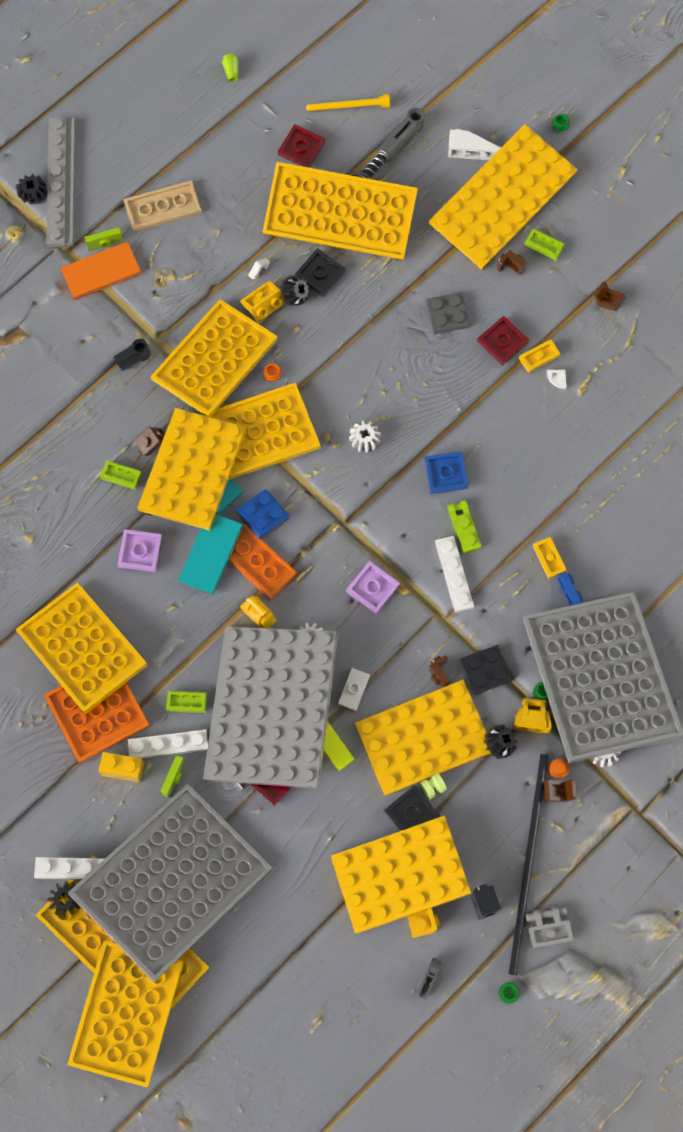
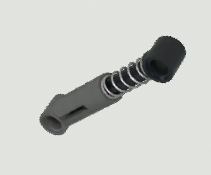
M416 107L411 108L407 113V117L378 148L376 157L372 158L370 163H367V167L362 169V173L352 176L367 179L375 176V173L380 171V167L384 166L386 161L390 162L414 134L423 129L424 111Z

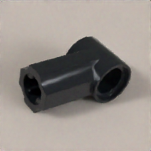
M136 339L132 346L113 358L120 370L124 371L138 361L147 360L151 355V351L144 339ZM139 348H145L144 351L137 352Z

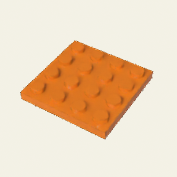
M127 682L87 714H84L62 686L44 694L79 764L150 727Z

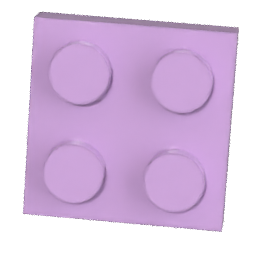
M124 529L117 564L118 568L156 572L162 534Z
M369 561L346 589V592L377 614L400 586V583Z

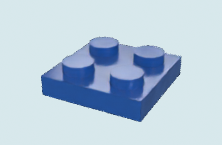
M462 452L425 456L430 494L468 489Z
M267 489L236 508L237 514L259 539L289 520L290 517Z

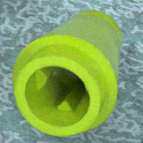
M227 54L223 56L222 64L228 81H238L239 59L235 54Z

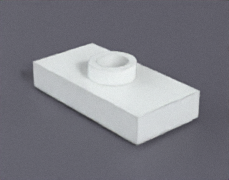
M352 668L338 705L357 711L370 674Z

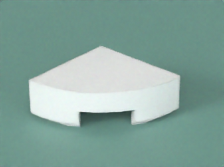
M266 258L256 261L248 276L252 279L259 277V272L263 268L266 270L270 261Z
M547 370L549 381L558 388L566 389V370Z

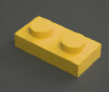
M550 339L521 354L519 360L526 371L530 373L559 358L560 352Z
M551 537L533 544L532 547L548 579L567 571Z

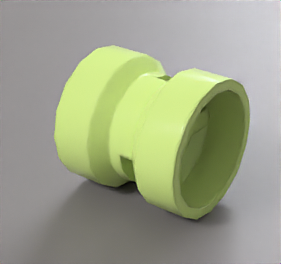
M438 773L432 775L431 779L420 782L429 800L433 799L437 793L447 791V787Z

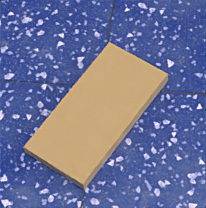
M192 180L123 199L133 233L202 214Z

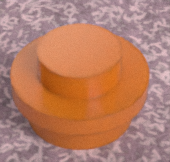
M274 363L266 365L263 369L264 378L271 382L277 381L281 377V368Z
M563 759L553 760L549 766L550 774L557 779L566 777L569 773L568 763Z

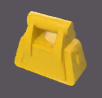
M257 595L247 598L240 606L260 628L269 629L277 621L272 611Z
M523 698V708H520L515 716L516 720L513 729L550 733L552 724L550 714L545 710L546 700ZM528 706L540 707V710L528 709Z

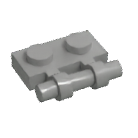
M554 906L549 910L540 911L538 909L533 910V913L525 914L527 922L535 921L536 924L535 927L528 928L533 949L574 941L569 920L561 921L560 916L567 915L566 907L558 908ZM553 918L554 923L543 925L542 919Z

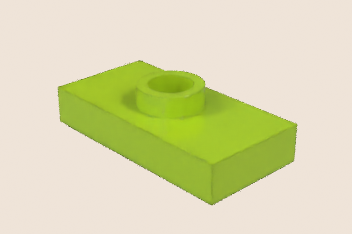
M119 227L84 237L88 251L107 248L112 244L123 241Z
M534 228L524 243L525 246L555 261L565 246L564 243Z
M106 460L100 478L136 490L143 473L142 471Z
M167 691L166 711L206 713V692Z
M178 755L175 756L160 790L162 795L168 798L175 784L178 785L182 777L180 772L185 761L184 758Z

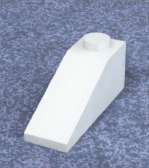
M461 129L450 130L448 157L489 160L501 148L469 131Z

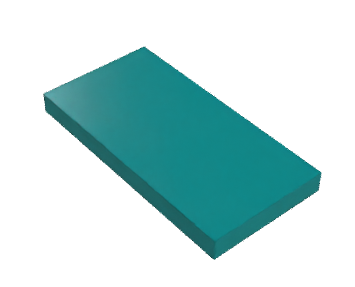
M216 514L210 531L200 528L178 581L214 595L242 531L243 524Z

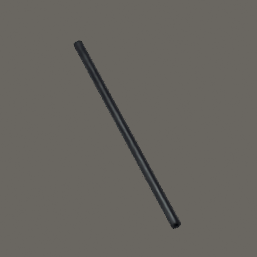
M540 754L508 973L517 976L548 755Z

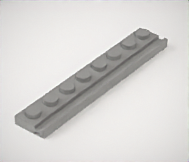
M74 117L72 119L49 118L47 247L74 246Z

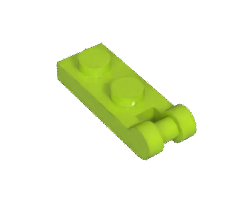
M466 499L460 500L456 504H447V509L463 554L480 550L482 546ZM462 510L463 514L457 516L456 511Z

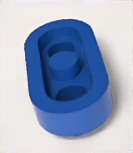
M565 571L557 574L559 585L569 605L580 604L583 599L581 593L578 590L576 591L573 586L574 580L571 574H567Z

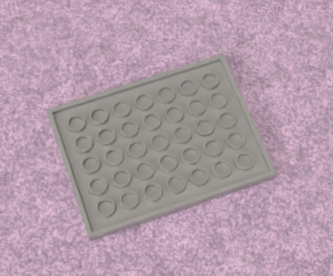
M634 592L523 616L528 638L569 763L683 736L680 721Z
M225 627L203 775L205 781L319 789L338 633L336 631Z
M187 784L68 892V895L155 983L272 870V867Z

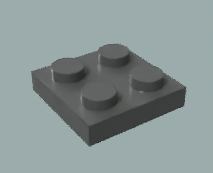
M462 292L426 299L434 334L470 327Z

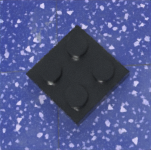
M317 248L297 270L295 275H302L304 279H307L306 284L324 297L346 272V268Z
M498 645L461 658L475 695L512 682Z
M416 785L384 810L400 831L440 817V814Z

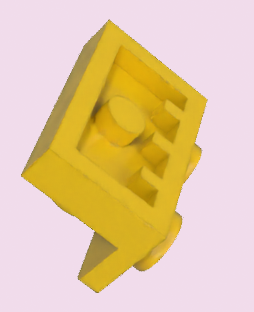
M267 281L240 300L242 306L252 314L257 323L286 303L281 295V290L270 281Z
M432 908L407 917L413 938L437 932V927L440 926L437 914L433 915Z

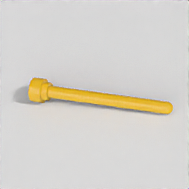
M387 93L382 94L379 98L308 104L306 109L307 111L375 105L390 108V96Z

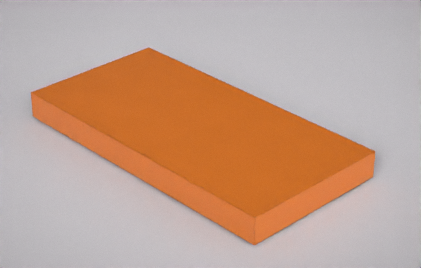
M128 241L60 267L74 300L141 274Z
M242 523L243 528L229 558V562L267 598L272 600L298 573L262 539H259L247 525Z

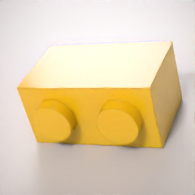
M102 752L98 772L101 776L141 782L144 762L141 758Z

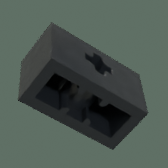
M487 884L476 887L471 895V900L478 920L498 914L501 907L493 885L488 887Z

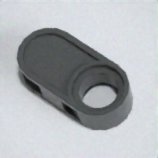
M432 958L417 996L425 1000L427 999L442 961Z

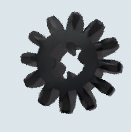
M32 173L30 177L24 175L25 179H19V184H16L17 195L24 203L28 201L32 205L34 201L38 204L39 199L44 200V194H47L46 183L39 175L35 177Z
M289 275L286 279L282 280L283 285L280 288L283 293L281 295L284 296V302H288V305L299 306L309 300L307 296L310 294L308 291L309 285L306 284L307 279H304L302 275Z
M503 724L491 727L484 734L486 739L483 743L487 745L486 750L490 751V756L502 759L513 754L517 749L515 744L518 741L514 739L515 734L510 732V728H506Z
M64 882L63 888L60 884H56L57 892L52 889L50 890L54 897H49L47 901L54 902L49 906V909H56L55 915L58 916L62 912V917L66 918L68 911L74 916L75 912L73 909H81L68 895V892L75 884L69 887L68 882ZM66 895L70 898V901H66L64 905L61 899H64Z

